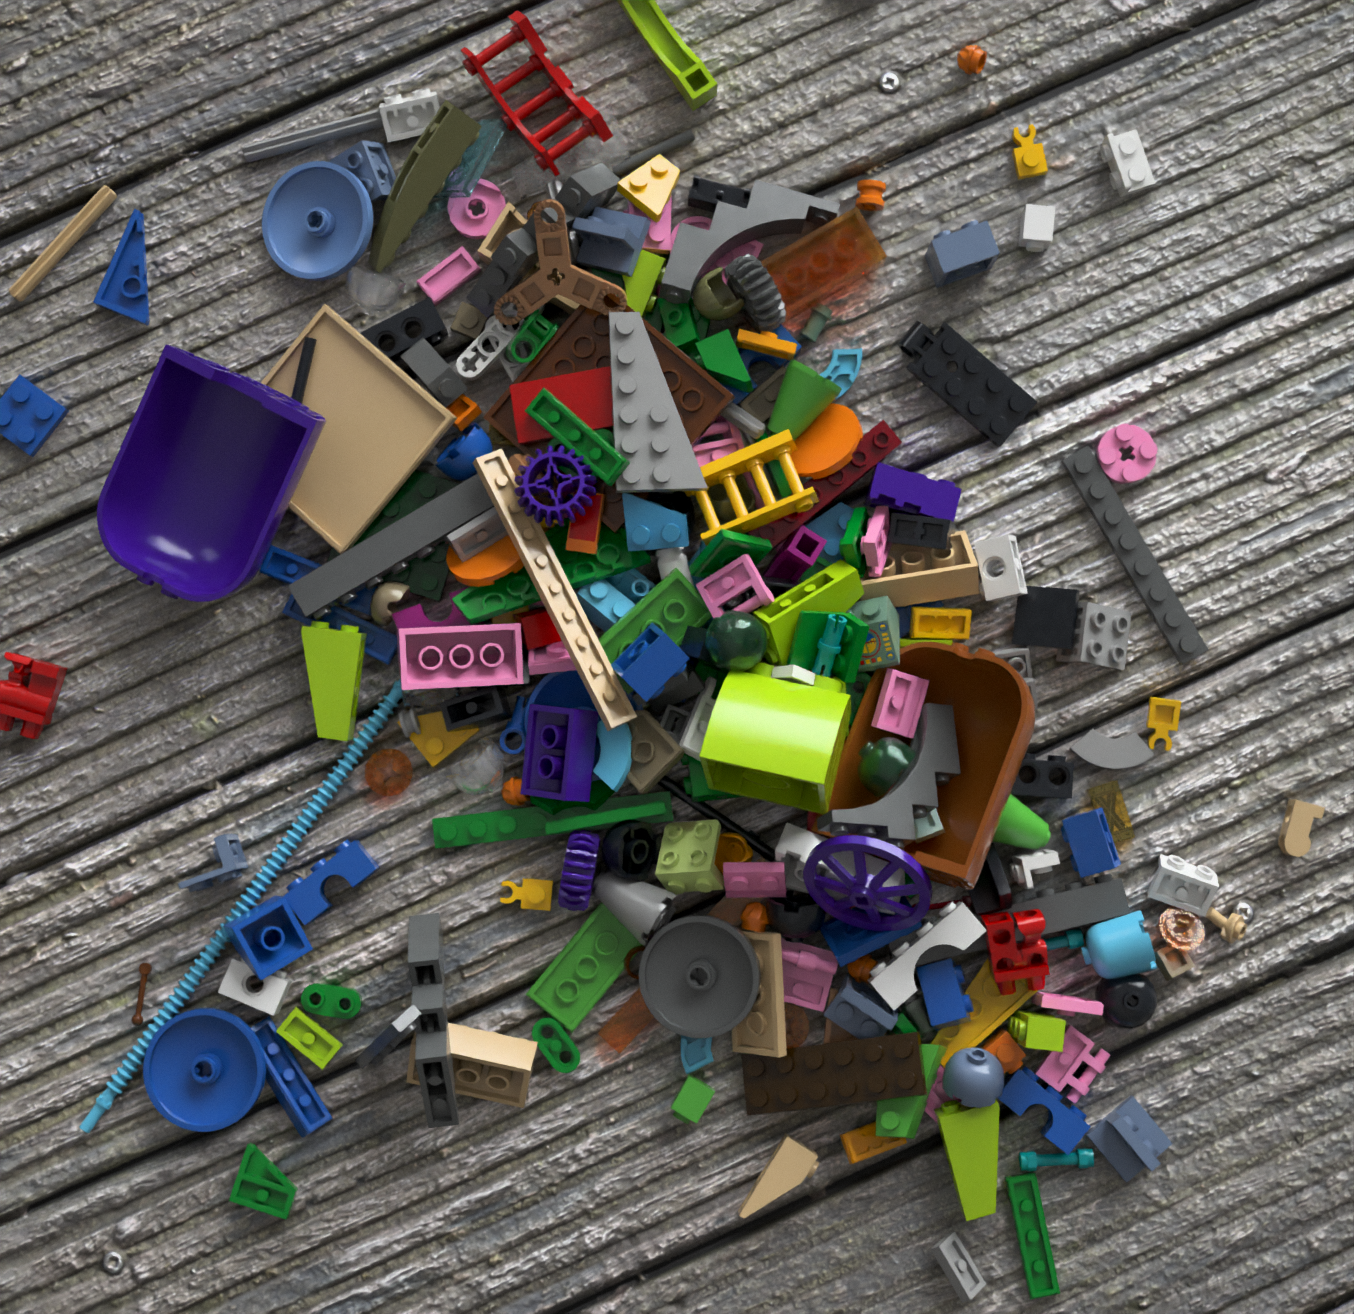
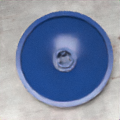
M215 1008L189 1010L168 1020L152 1037L146 1050L143 1064L145 1088L158 1112L171 1123L197 1132L216 1131L240 1120L257 1102L263 1090L266 1077L265 1055L256 1034L239 1017Z

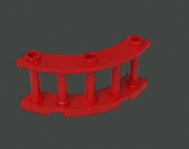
M517 10L508 16L513 24L508 34L476 56L464 47L460 50L465 57L462 63L472 77L474 75L477 76L502 112L503 116L500 118L509 132L515 130L535 155L534 159L543 172L548 169L556 177L560 174L553 162L589 136L591 138L596 136L604 143L613 135L600 112L583 95L578 98L572 91L574 88L572 82L559 65L555 67L550 59L545 57L544 53L548 49L536 33L527 16ZM517 41L519 43L524 42L531 53V56L528 57L529 61L494 85L482 66ZM542 70L550 80V83H548L549 87L513 112L501 94L534 71L539 72ZM554 97L557 99L562 97L568 104V107H566L567 111L531 135L521 121ZM572 121H582V127L548 151L541 145L542 142Z

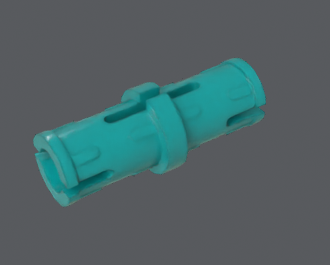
M835 614L828 615L823 638L818 640L817 647L819 651L812 668V672L815 675H820L824 665L822 676L830 677L835 656L841 651L840 640L847 624V619L839 616L837 626L834 627L836 622Z

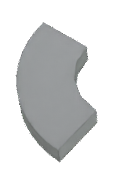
M1091 729L1069 748L1085 762L1109 769L1136 766L1155 755L1136 732L1124 738L1112 739L1102 736L1096 730Z

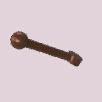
M142 963L139 966V972L142 975L136 1013L131 1019L132 1024L135 1026L143 1023L141 1013L147 975L152 971V966L149 963Z

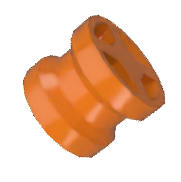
M878 180L858 181L857 190L859 191V197L856 199L855 207L865 211L883 210L885 201L882 199V194L886 191V184Z

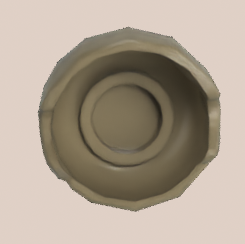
M395 581L382 583L371 597L370 611L373 619L380 625L388 626L392 621V614L399 611L396 607V602L408 599L410 587Z

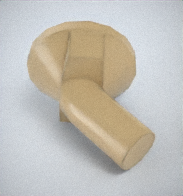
M1209 907L1205 917L1222 929L1220 933L1221 938L1231 944L1236 940L1240 941L1247 929L1244 917L1232 913L1227 919L1213 907Z

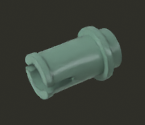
M817 303L815 307L812 306L810 309L812 313L803 329L799 332L802 337L814 343L826 322L832 319L830 316L832 310L820 303Z

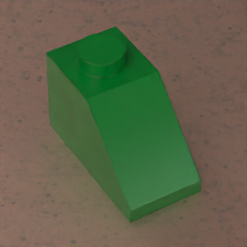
M728 329L695 343L698 354L694 355L697 365L706 370L717 382L747 393L754 391L751 379Z

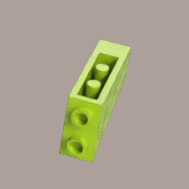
M840 559L777 597L771 604L764 605L753 612L756 621L754 628L763 642L764 649L762 652L768 663L771 665L775 664L776 666H785L787 664L800 611L846 613L864 595L858 570Z
M313 620L311 621V626H302V641L319 738L350 741L354 738L367 633L358 632V626L341 624V629L339 630L329 628V622Z
M997 1099L991 1106L981 1108L962 1105L957 1100H951L942 1103L940 1108L934 1109L959 1206L966 1221L996 1213L1000 1110Z

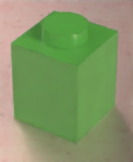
M688 1074L671 1103V1109L675 1111L673 1116L686 1124H689L690 1120L697 1124L713 1097L715 1088Z

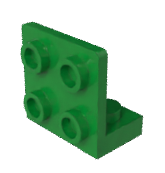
M800 611L786 665H796L806 670H812L819 651L817 647L818 640L823 638L828 615L835 614L836 622L834 627L837 626L839 616L847 619V624L840 640L841 651L835 656L831 673L844 682L855 683L870 626L851 613Z

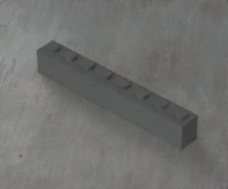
M477 473L288 585V588L305 617L310 620L313 618L320 620L332 612L330 608L341 602L342 605H345L358 597L356 593L365 587L368 590L377 587L384 581L382 577L391 572L398 574L410 566L408 564L409 561L416 557L423 559L435 551L434 547L444 541L445 544L450 543L447 535L493 508L494 504Z
M1111 873L1093 877L1095 883L1083 885L1082 880L1064 884L1066 890L1054 892L1053 887L1035 891L1037 897L1025 899L1024 895L1013 896L1012 908L995 913L1008 911L1013 919L1012 913L1040 909L1046 923L1045 929L1041 934L1044 935L1130 914L1122 879L1112 878ZM972 912V914L982 924L981 916H977L975 912ZM937 916L923 918L920 922L922 926L928 921L933 924L937 921ZM1014 921L1016 941L1023 940L1022 933ZM918 929L887 944L890 960L895 957L892 952L905 941L910 944L918 937L915 933ZM985 933L965 950L947 944L933 946L919 957L915 966L987 949Z

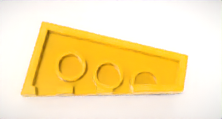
M987 958L964 992V995H970L974 1012L969 1013L971 1021L940 1029L930 1043L947 1047L945 1056L942 1057L940 1064L945 1068L946 1063L955 1052L964 1048H975L1038 990H1028L1026 980L1019 979L1015 980L1016 992L1014 994L1001 995L990 974Z

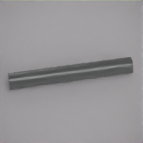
M689 129L613 166V173L617 177L644 165L659 154L663 156L694 141V135Z

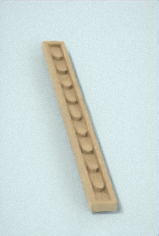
M499 449L476 458L473 461V465L607 731L634 720L637 715L540 523L535 522L534 515L527 517L524 512L526 507H520L517 502L520 497L515 495L514 489L519 487V485L514 481L516 476L503 450Z

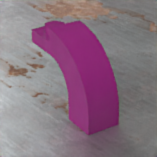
M799 526L781 546L761 576L798 580L807 569L813 566L827 541L805 526Z

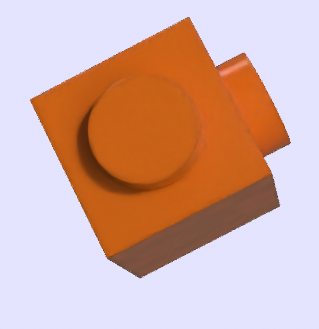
M1004 1029L999 1030L979 1047L989 1051L998 1058L1004 1069V1074L1006 1072L1012 1074L1023 1065L1022 1059L1027 1056L1008 1031Z

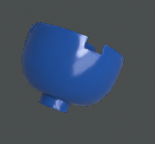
M476 422L471 423L462 431L465 436L462 435L458 439L454 438L436 460L438 463L435 466L451 479L466 481L476 475L477 471L473 461L480 456L493 452L490 437Z

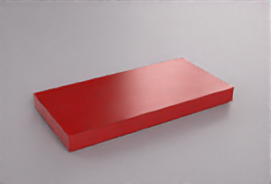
M610 366L509 385L517 439L520 445L554 438L525 412L543 387L550 391L594 431L613 428Z

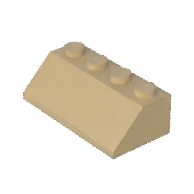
M956 531L955 534H951V550L892 543L881 577H869L868 573L871 566H867L864 577L860 578L864 595L858 602L887 595L894 607H905L913 604L979 594L978 564L966 531Z
M448 1023L455 1093L524 1108L538 1042L470 1028L465 1025ZM414 1032L410 1047L406 1082L420 1085L415 1061L416 1032Z

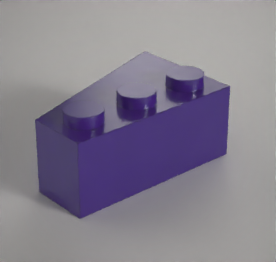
M878 462L872 472L864 506L872 508L888 506L891 513L949 519L954 522L962 489L955 487L956 484L948 480H932L927 478L926 475L908 472Z

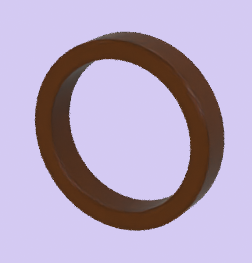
M643 945L632 948L624 960L626 972L634 979H639V974H634L630 971L629 963L635 953L645 950L646 947Z

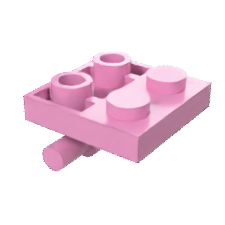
M781 937L784 1002L824 1012L832 978L838 966L832 951L800 942H788L785 938Z

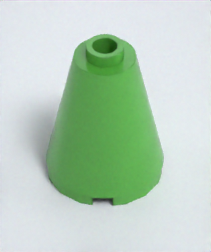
M791 359L767 429L772 431L769 437L789 429L795 441L836 399L842 389L829 379L820 376L813 369Z
M1010 793L992 842L1038 850L1048 843L1051 832L1049 831L1048 823Z

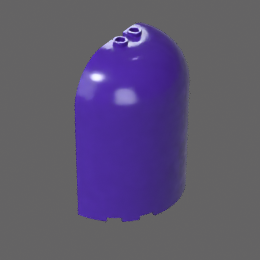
M166 344L99 497L97 524L106 550L121 566L137 574L136 579L150 586L157 582L162 585L160 592L174 599L180 597L189 601L210 602L227 598L239 592L254 579L262 566L325 426V418L319 413L309 410V407L250 377H245L236 372L230 373V369L211 360L207 361L195 356L191 352Z

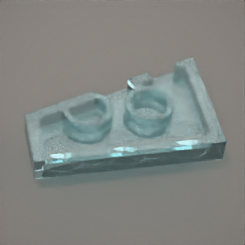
M480 119L478 124L482 127L479 130L478 139L472 146H468L462 155V161L458 168L449 173L445 179L443 190L438 195H434L433 198L471 196L507 128V125L501 119Z

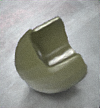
M722 267L716 268L702 277L693 293L695 308L704 318L709 320L722 321L739 312L745 304L742 298L736 300L731 289L723 282Z
M737 475L735 482L749 514L753 512L755 507V494L748 487L744 475ZM719 483L709 487L707 493L717 518L727 523L737 519L724 484Z

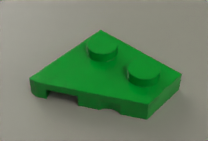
M249 1143L247 1144L229 1201L287 1220L298 1188L255 1144Z

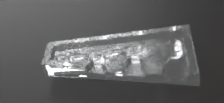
M610 103L600 109L599 112L613 137L603 143L596 136L592 138L589 136L553 161L560 172L559 175L555 177L548 169L543 172L536 163L534 154L511 169L521 200L546 191V184L554 180H559L562 184H565L571 175L602 162L607 168H610L630 158ZM582 122L544 148L547 151L582 127Z

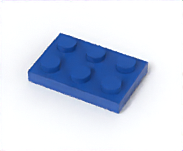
M901 896L899 903L912 908L906 897ZM858 907L852 909L857 912L867 914L865 909H861ZM879 912L880 916H894L891 914ZM833 918L823 923L820 931L838 964L842 967L876 949L884 947L886 944L902 936L912 933L914 930L922 927V924L919 921L909 928L897 931H872L858 928Z

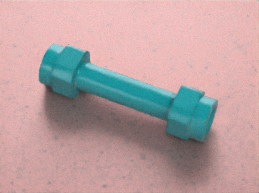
M1080 928L1064 931V935L1044 939L1047 951L1063 947L1074 949L1084 946Z
M1077 1148L1075 1152L1069 1155L1066 1153L1036 1154L1035 1151L1019 1152V1167L1021 1171H1037V1167L1077 1165L1078 1168L1094 1167L1092 1148Z

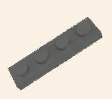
M413 1004L392 1022L355 1061L362 1069L370 1062L374 1066L377 1065L417 1027L413 1021L422 1013Z

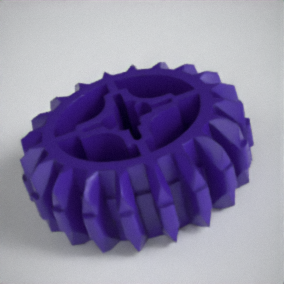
M548 445L546 454H542L541 450L537 449L535 451L537 458L533 459L527 456L525 460L529 466H519L518 470L522 476H516L514 480L519 485V487L514 489L515 495L520 497L517 501L519 506L526 507L524 510L527 517L534 515V520L538 524L544 518L546 525L549 527L552 526L554 520H557L559 526L563 527L565 518H569L571 523H575L574 514L577 512L579 515L584 516L586 512L583 505L591 507L593 502L589 496H595L597 493L596 488L592 486L597 483L595 476L591 475L593 471L590 469V465L583 463V455L576 458L573 448L567 454L565 447L560 445L557 452H554L552 446ZM557 466L567 467L578 476L572 477L571 474L563 475L558 471ZM547 469V473L543 478L535 480L543 470ZM554 475L557 479V482H559L557 489V497L554 493V490H552L553 483H555ZM575 489H578L575 496L564 504L565 497L575 492ZM540 495V498L548 497L552 499L554 506L543 505L536 501L533 496Z
M573 830L570 833L559 889L558 903L560 907L571 911H585L588 908L600 845L598 834L587 830Z

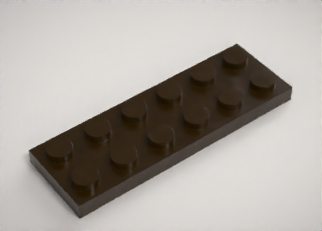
M919 1032L787 1048V1055L782 1057L741 1054L747 1116L927 1095Z

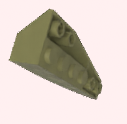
M447 100L442 104L410 151L384 204L368 263L379 273L393 262L397 248L409 239L413 225L418 219L424 217L431 199L443 190L445 179L449 173L458 168L465 150L468 146H472L479 137V130L482 126Z

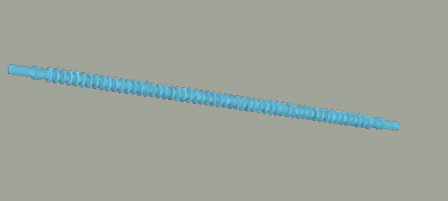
M400 679L398 682H394L388 696H383L384 702L378 703L379 709L373 710L374 716L368 717L369 723L363 724L364 730L358 731L359 737L353 738L354 744L347 746L349 751L342 753L344 758L337 760L339 765L332 767L334 772L327 774L329 779L322 781L323 787L317 788L318 794L312 795L313 801L307 802L308 808L302 809L303 815L297 816L298 822L292 823L293 829L286 831L288 836L281 838L283 843L276 845L278 850L271 852L273 857L266 859L268 864L261 866L263 871L256 873L257 879L251 880L252 886L250 888L246 887L247 893L245 895L241 894V902H235L236 909H230L231 916H225L226 923H220L221 930H215L216 937H211V944L204 946L206 951L199 953L200 959L194 960L195 966L189 967L190 973L184 974L185 980L179 981L180 987L174 988L175 994L168 996L170 1001L163 1003L165 1008L158 1010L160 1015L153 1017L154 1023L148 1024V1031L142 1032L144 1037L137 1039L139 1044L132 1046L133 1053H127L128 1060H122L123 1067H117L118 1074L111 1076L112 1082L108 1081L106 1083V1090L96 1098V1104L79 1126L83 1131L90 1133L106 1109L111 1108L116 1095L123 1093L121 1088L128 1086L127 1079H133L132 1072H138L137 1065L143 1064L142 1058L145 1057L152 1037L162 1025L173 1018L174 1014L180 1013L178 1008L185 1006L183 1001L190 999L188 994L195 992L193 987L200 985L199 979L205 978L204 972L210 971L209 965L216 962L214 958L221 956L220 949H226L225 942H231L223 926L248 912L251 906L257 905L255 900L262 898L261 892L267 891L266 885L272 884L271 878L277 877L276 871L282 870L281 864L287 863L286 857L292 856L291 850L297 849L296 843L303 841L301 836L308 834L306 829L313 827L311 822L318 820L316 815L323 813L321 808L328 806L326 801L333 799L331 794L338 792L337 786L343 785L342 779L348 778L347 772L353 771L352 765L354 763L358 764L357 758L359 756L363 757L362 751L364 749L368 750L367 744L369 742L373 743L372 737L379 735L377 730L384 728L382 723L389 721L387 716L394 714L392 709L399 707L397 702L409 691L401 690Z

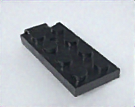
M916 321L897 343L898 347L906 355L914 359L913 362L906 366L907 370L996 447H1001L1037 403L1032 396L945 321L935 335L926 325ZM951 361L956 364L957 369L955 372L947 370L948 362Z

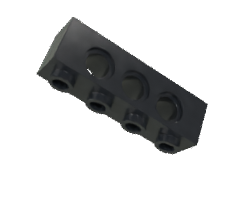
M430 297L360 333L393 362L402 359L400 356L422 337L432 347H435L445 340V336L449 335ZM412 326L422 328L421 334L416 338L407 336V332ZM392 339L396 341L393 350L388 352L381 350V345L385 340Z

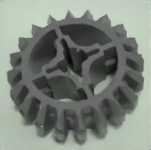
M746 254L734 259L725 267L726 284L733 292L736 300L743 299L745 304L739 311L744 319L748 321L749 326L753 327L758 333L761 331L771 332L785 322L786 311L784 309L785 304L781 299L782 296L777 289V285H775L772 277L769 275L767 268L763 267L761 261L753 255Z

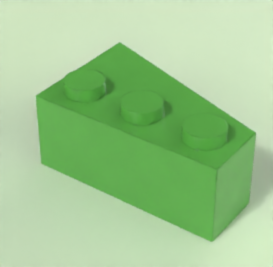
M921 1044L927 1095L877 1101L876 1136L915 1138L928 1103L926 1101L932 1085L935 1084L936 1074L942 1057L945 1056L947 1047L935 1044Z

